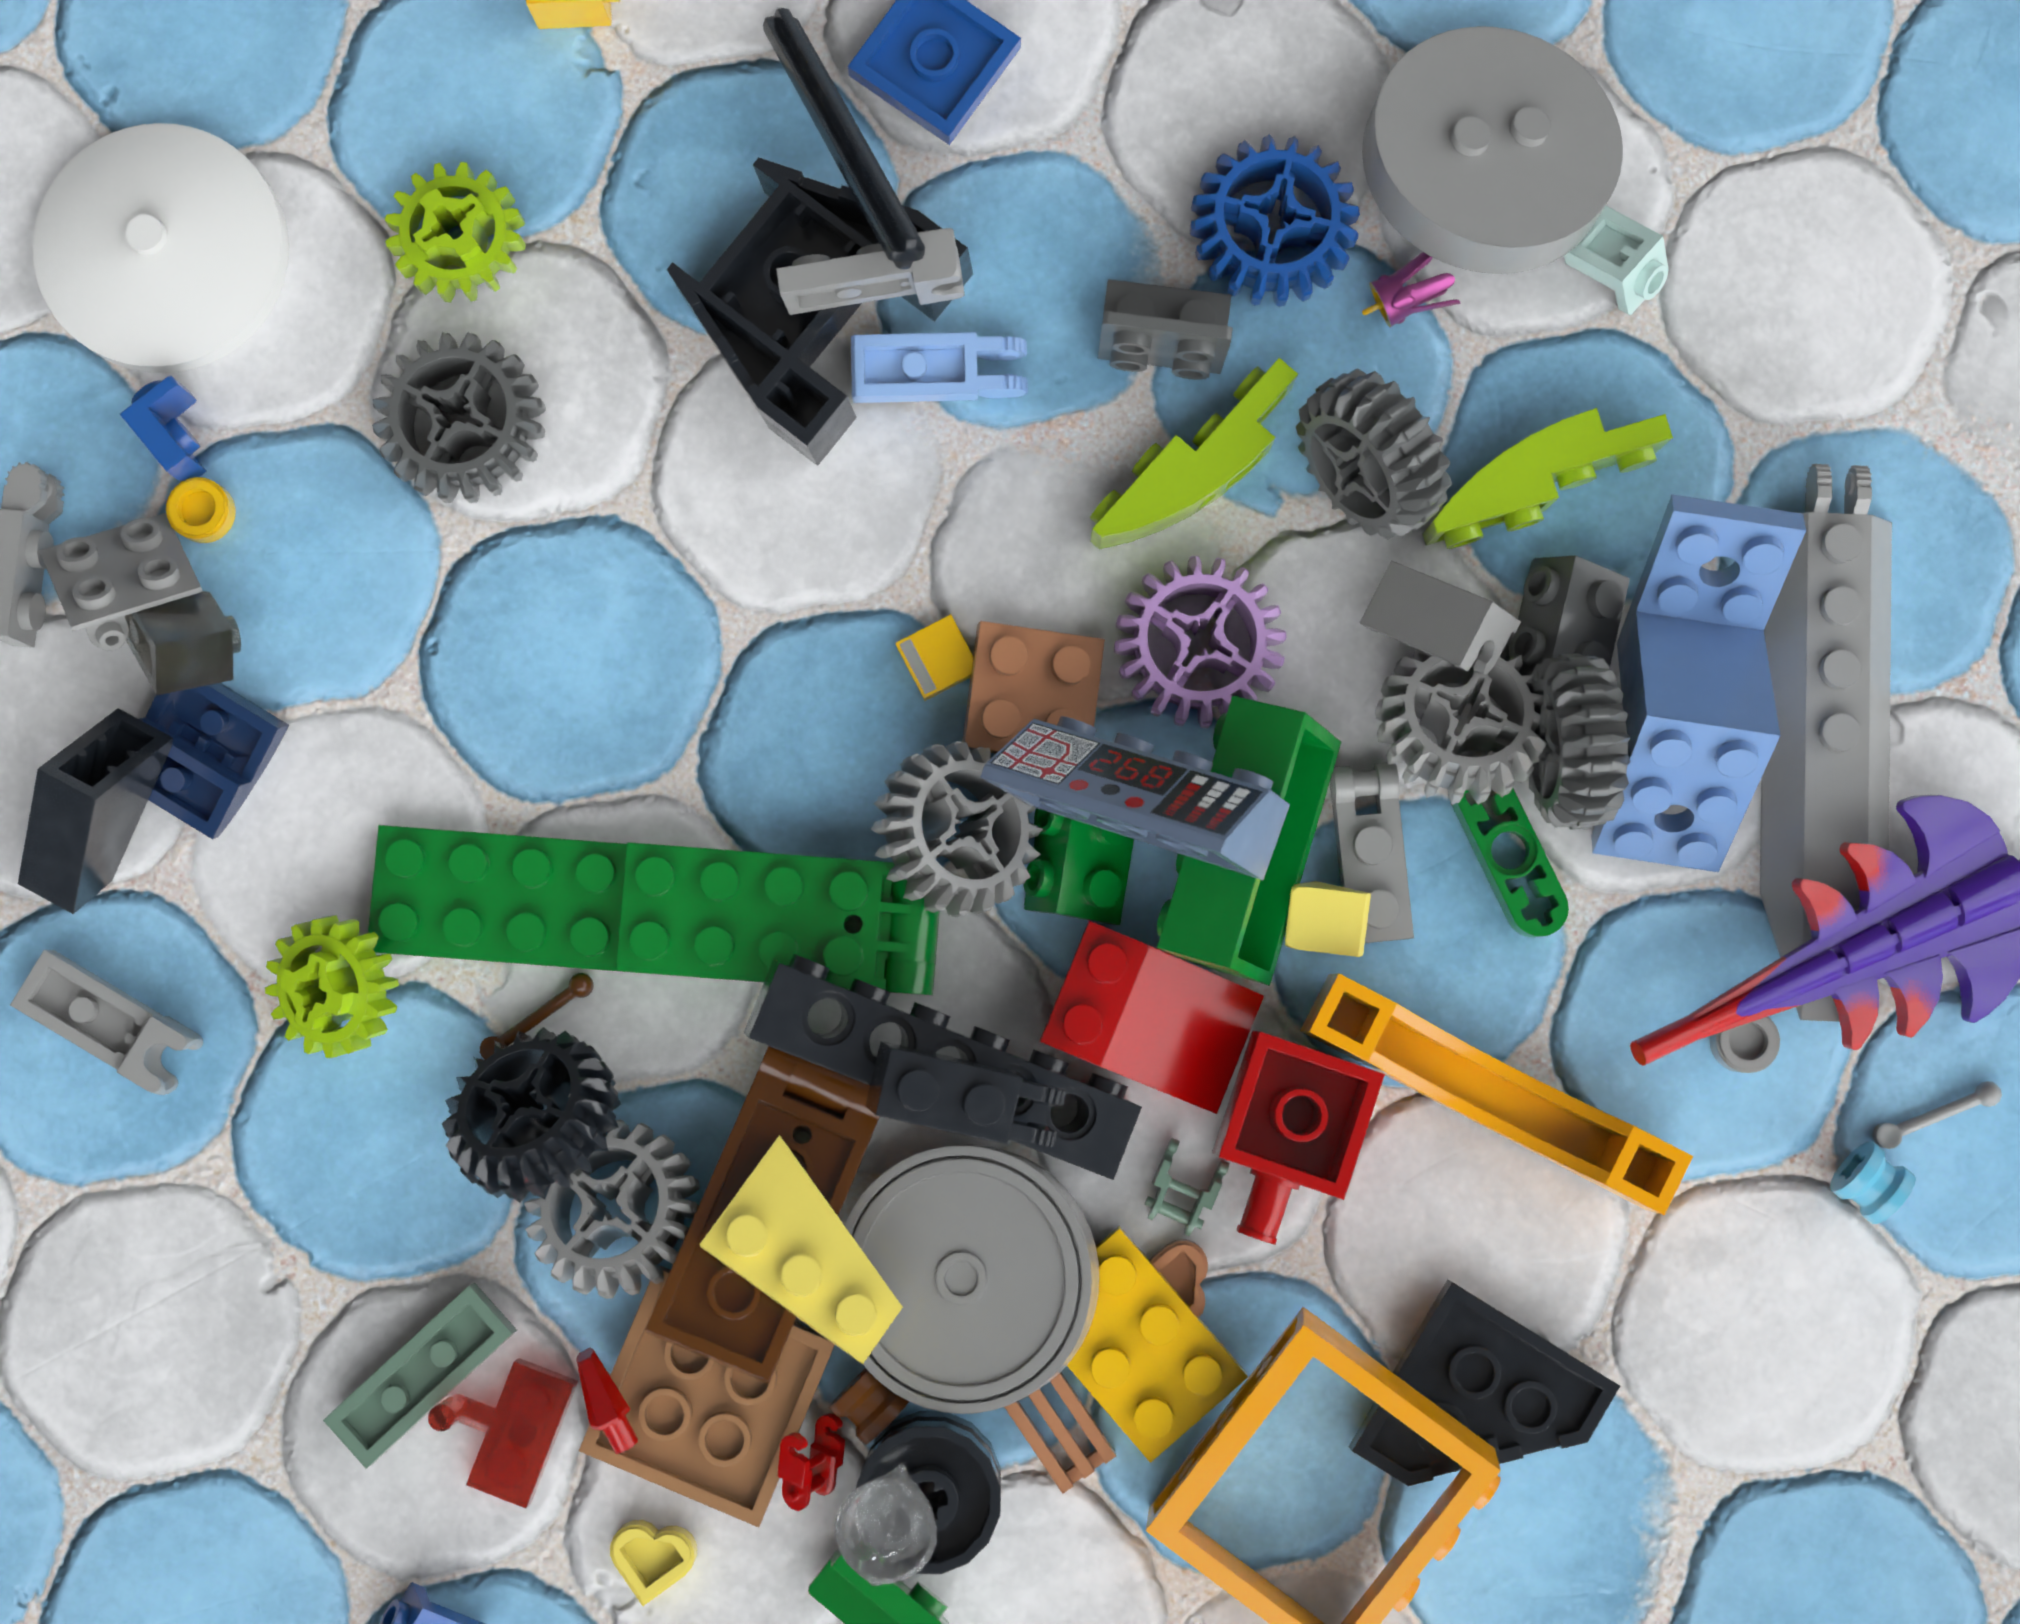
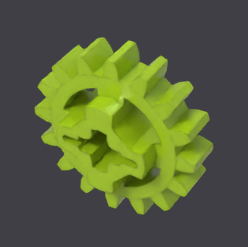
M460 162L455 176H449L442 164L437 163L434 164L433 180L426 182L423 177L414 173L411 175V179L416 188L415 192L410 196L407 193L396 191L393 195L403 210L401 214L393 213L385 216V222L392 231L398 233V235L385 240L386 247L394 256H401L395 266L406 279L415 276L413 283L421 293L427 295L436 285L437 293L444 302L451 303L456 289H462L471 302L477 301V285L485 283L496 292L500 289V285L495 274L500 269L515 274L517 267L508 255L510 251L525 250L526 244L522 237L513 231L524 226L525 221L518 209L511 208L515 203V199L506 186L496 189L497 181L488 170H484L475 180L474 173L466 162ZM454 196H466L463 199L450 198ZM424 216V218H423V223H422V228L418 230L420 221H421L422 217ZM459 226L464 233L459 238L453 240L448 232L453 227ZM492 234H494V238H493V241H492V243H491V246L489 247L488 251L486 252V250H487V244H488V238H489ZM449 265L464 267L461 269L452 270L444 269Z
M331 915L295 924L291 927L292 936L280 938L275 943L283 957L267 961L266 968L277 975V983L265 987V994L277 996L280 1003L271 1013L273 1020L286 1017L290 1024L284 1037L288 1041L305 1037L303 1045L304 1052L307 1054L323 1050L326 1058H334L372 1046L370 1038L384 1035L388 1030L380 1017L395 1013L397 1010V1005L386 998V990L399 986L398 979L385 977L383 968L392 961L391 954L376 955L373 949L379 936L375 932L358 936L359 921L356 919L339 922L337 915ZM320 946H322L320 952H315ZM350 1019L344 1027H341L342 1021Z

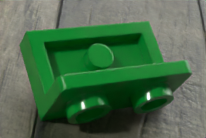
M1036 808L1034 824L1043 830L1035 837L1033 848L1041 855L1030 862L1026 868L1031 877L1023 884L1026 893L1024 909L1104 924L1120 925L1134 839Z
M846 1537L808 1586L809 1594L844 1624H949L948 1619L943 1616L948 1606L920 1582L917 1581L914 1587L910 1589L891 1573L896 1566L887 1563L866 1540L859 1547L849 1537Z

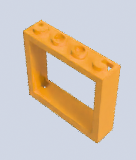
M1302 1307L1151 1504L1148 1511L1146 1532L1269 1624H1325L1187 1521L1314 1356L1463 1467L1341 1622V1624H1381L1392 1608L1400 1612L1410 1603L1420 1585L1418 1575L1432 1558L1440 1561L1451 1551L1460 1535V1527L1458 1525L1472 1507H1475L1477 1510L1482 1509L1491 1500L1500 1484L1501 1478L1498 1474L1501 1469L1494 1447L1305 1307Z

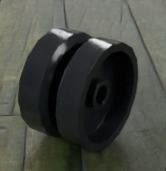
M918 1411L893 1421L873 1441L856 1484V1516L867 1543L887 1563L912 1574H944L968 1564L990 1542L1000 1518L1001 1467L991 1442L972 1422L951 1413ZM929 1481L934 1482L935 1491L942 1489L943 1491L937 1497L928 1498L922 1495L919 1489L922 1482Z

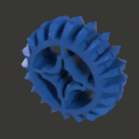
M1268 134L1262 139L1259 153H1256L1246 140L1238 144L1236 151L1237 160L1222 153L1216 161L1217 173L1206 172L1201 177L1200 188L1205 194L1193 197L1191 210L1200 217L1191 221L1190 235L1203 239L1196 246L1195 255L1197 259L1204 261L1216 259L1209 268L1208 276L1211 281L1219 280L1227 274L1231 276L1227 289L1228 294L1236 296L1243 285L1252 288L1250 302L1253 306L1260 305L1265 291L1273 292V300L1276 306L1280 308L1287 303L1289 289H1292L1295 295L1303 302L1309 300L1313 293L1312 282L1323 289H1327L1334 279L1331 269H1345L1350 259L1345 249L1353 248L1358 239V232L1350 227V225L1356 223L1359 218V206L1345 203L1352 197L1354 192L1352 182L1334 183L1341 170L1339 161L1329 163L1323 168L1319 166L1318 161L1322 153L1319 145L1311 148L1307 156L1296 153L1299 146L1296 136L1288 139L1284 150H1276L1275 141ZM1261 181H1274L1272 188L1259 196L1244 194L1242 199L1232 198L1238 191L1248 185ZM1294 186L1302 190L1314 202L1321 218L1316 217V210L1306 208L1296 200L1293 193ZM1276 200H1280L1278 216H1281V229L1276 230L1273 242L1269 244L1270 227H1268L1269 219L1267 215L1272 214ZM1226 225L1234 226V233L1242 234L1253 242L1256 249L1255 258L1246 254L1237 246L1230 236ZM1306 243L1318 245L1314 251L1299 260L1289 263H1275L1276 255L1282 249L1288 247L1304 248Z

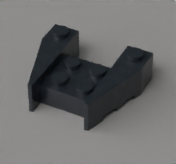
M758 157L753 163V167L764 193L769 196L763 206L700 282L673 262L666 270L769 429L818 466L857 417L848 396L810 367L862 303L790 315L780 295L776 268L792 266L794 260L807 255H826L830 259L854 256L860 248L880 243L849 187L841 185V188H837L804 177L801 171ZM902 205L917 233L942 229L920 211ZM955 238L963 285H965L973 275L968 247ZM917 294L901 296L934 322L952 301L947 300L920 305Z

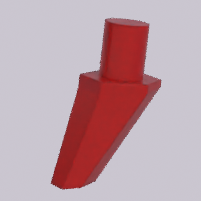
M589 1347L580 1352L576 1358L589 1424L594 1430H603L615 1454H619L632 1448L639 1440L626 1417V1414L631 1409L595 1351Z

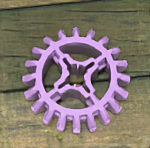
M1191 556L1187 565L1188 576L1182 577L1174 561L1166 562L1163 567L1166 585H1163L1156 576L1148 573L1143 577L1141 583L1150 598L1148 599L1134 592H1130L1126 597V605L1137 613L1139 617L1119 615L1117 618L1116 628L1122 632L1134 635L1133 638H1123L1114 644L1115 654L1122 656L1134 655L1135 657L1134 660L1126 662L1120 667L1119 674L1121 678L1127 679L1139 674L1142 675L1144 680L1135 686L1132 696L1135 700H1140L1151 690L1156 692L1159 696L1151 708V714L1159 717L1164 712L1168 702L1178 705L1174 715V724L1178 726L1185 724L1190 708L1198 709V723L1200 727L1209 728L1213 719L1212 708L1218 707L1220 715L1225 712L1227 713L1232 696L1258 701L1256 694L1249 687L1250 685L1269 692L1275 685L1273 678L1263 671L1261 667L1280 669L1284 664V656L1278 652L1268 650L1267 646H1276L1286 640V631L1278 628L1266 629L1265 624L1273 622L1280 616L1281 610L1279 606L1270 605L1260 610L1257 603L1265 597L1268 588L1263 583L1255 586L1249 593L1241 588L1249 575V571L1244 567L1236 571L1232 581L1223 578L1222 575L1226 567V561L1222 558L1215 559L1210 574H1202L1200 557ZM1201 594L1216 598L1204 613L1197 616H1188L1176 609L1171 613L1163 608L1170 601L1186 595ZM1232 608L1241 616L1249 633V661L1237 654L1239 648L1230 643L1224 633V622ZM1216 618L1217 621L1210 632L1211 637L1208 643L1215 652L1208 654L1206 649H1204L1201 656L1194 655L1189 665L1183 667L1191 639L1185 633L1192 630L1195 636L1198 629L1205 630L1210 620ZM1150 623L1163 631L1162 636L1168 639L1176 650V661L1167 677L1157 668L1149 651L1148 627ZM1201 668H1212L1222 674L1228 671L1238 677L1231 684L1216 690L1193 691L1183 688L1188 678Z

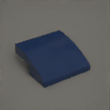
M185 661L171 663L146 716L140 718L143 722L173 737L171 750L148 800L212 840L218 838L261 777L289 725Z

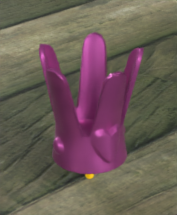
M1422 252L1394 274L1389 276L1381 275L1378 280L1369 283L1376 304L1364 309L1362 314L1368 315L1379 309L1386 324L1392 327L1395 324L1404 322L1405 318L1413 313L1461 304L1459 300L1453 299L1418 306L1445 294L1448 288L1454 284L1455 277L1450 273H1443L1403 287L1402 285L1432 260V256Z

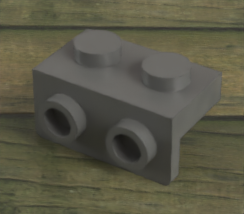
M1576 555L1534 558L1530 564L1529 573L1524 584V595L1518 620L1521 623L1511 641L1508 661L1513 657L1522 655L1523 665L1519 670L1521 676L1532 675L1537 664H1541L1547 658H1558L1560 654L1580 653L1581 656L1587 655L1604 658L1610 668L1630 578Z

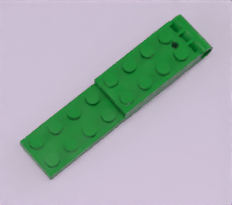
M379 825L368 933L375 932L379 936L373 949L375 953L764 983L773 960L789 966L793 954H796L830 968L826 981L850 989L854 978L891 993L933 996L940 911L935 913L925 911L924 897L913 901L903 898L907 880L903 879L892 882L886 879L890 869L895 866L894 862ZM853 916H858L862 920V929L855 934H851L847 930V921Z

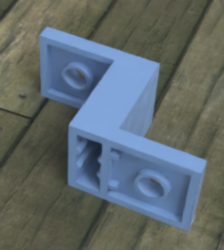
M1671 494L1617 640L1621 691L1623 692L1622 705L1624 711L1628 714L1626 728L1627 734L1630 736L1628 756L1631 762L1627 765L1626 773L1629 784L1623 790L1624 802L1621 808L1618 809L1614 820L1594 827L1591 835L1593 854L1712 872L1720 871L1780 738L1764 628L1805 535L1806 526L1803 514ZM1718 556H1725L1735 560L1732 565L1722 570H1708L1702 567L1703 564L1710 562ZM1671 805H1681L1688 808L1678 814L1661 813Z

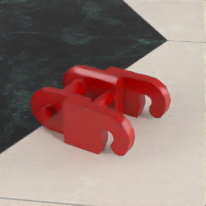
M833 1413L824 1414L816 1421L814 1442L810 1445L809 1459L804 1454L795 1451V1449L801 1451L808 1446L807 1439L800 1433H790L780 1442L777 1477L783 1479L782 1496L785 1503L792 1510L801 1511L809 1505L810 1496L813 1492L825 1496L832 1493L835 1489L837 1468L843 1465L845 1439L837 1433L830 1431V1429L836 1431L843 1426L840 1417Z

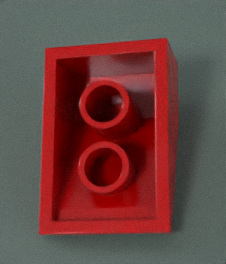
M1089 921L1039 1041L1217 1114L1264 995L1148 944Z

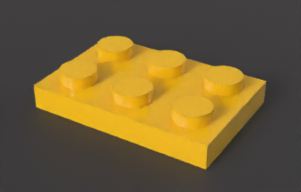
M1119 1225L1096 1245L1100 1278L1096 1310L1090 1329L1081 1347L1067 1367L1151 1463L1244 1382L1248 1375Z

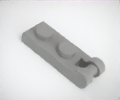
M1387 762L1375 763L1374 770L1353 772L1351 766L1334 767L1330 780L1340 884L1341 887L1371 893L1365 943L1413 939L1414 933L1399 804L1400 786L1396 764L1388 765ZM1375 795L1377 814L1356 816L1355 797Z

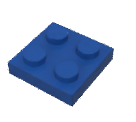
M896 0L847 66L848 73L855 81L950 145L1021 49V37L967 0Z

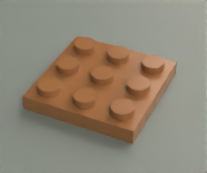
M659 1265L663 1271L664 1280L659 1284L649 1282L610 1375L631 1409L626 1414V1417L639 1440L627 1451L615 1454L603 1430H594L589 1425L579 1452L759 1528L780 1479L777 1477L780 1442L790 1433H799L835 1344L817 1331L795 1322L770 1383L767 1384L646 1333L645 1328L671 1271Z

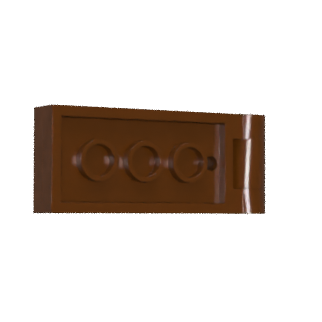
M768 1046L645 1328L647 1334L767 1384L770 1383L797 1317L709 1254L699 1244L779 1135L839 1217L880 1119V1116L874 1115L865 1106L870 1085ZM801 1130L806 1131L811 1139L804 1144L797 1143L793 1139L794 1133Z

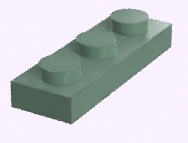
M473 1283L465 1288L323 1421L367 1469L506 1342L517 1329L477 1284Z

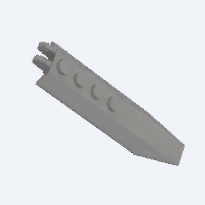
M1812 464L1809 467L1805 486V513H1801L1804 516L1806 532L1764 628L1780 738L1761 778L1760 895L1780 958L1811 939V930L1806 912L1799 897L1791 887L1792 881L1795 878L1813 880L1832 887L1846 898L1855 912L1859 909L1860 904L1859 888L1853 870L1848 861L1839 852L1840 845L1844 842L1876 845L1889 850L1892 522L1867 514L1872 500V480L1868 466L1853 465L1848 469L1844 488V514L1828 513L1832 499V472L1830 471L1831 467L1828 466L1829 464ZM1831 995L1796 1007L1800 1020L1840 1022Z

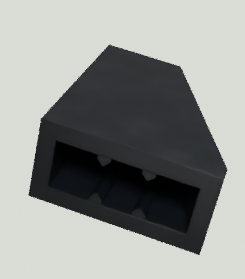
M117 708L37 769L18 885L74 914L111 883L171 750L173 737Z

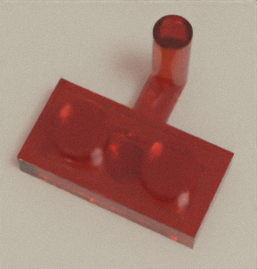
M518 1358L512 1364L496 1408L461 1394H453L430 1410L428 1422L436 1431H446L459 1422L485 1432V1437L466 1486L527 1508L532 1503L578 1380Z

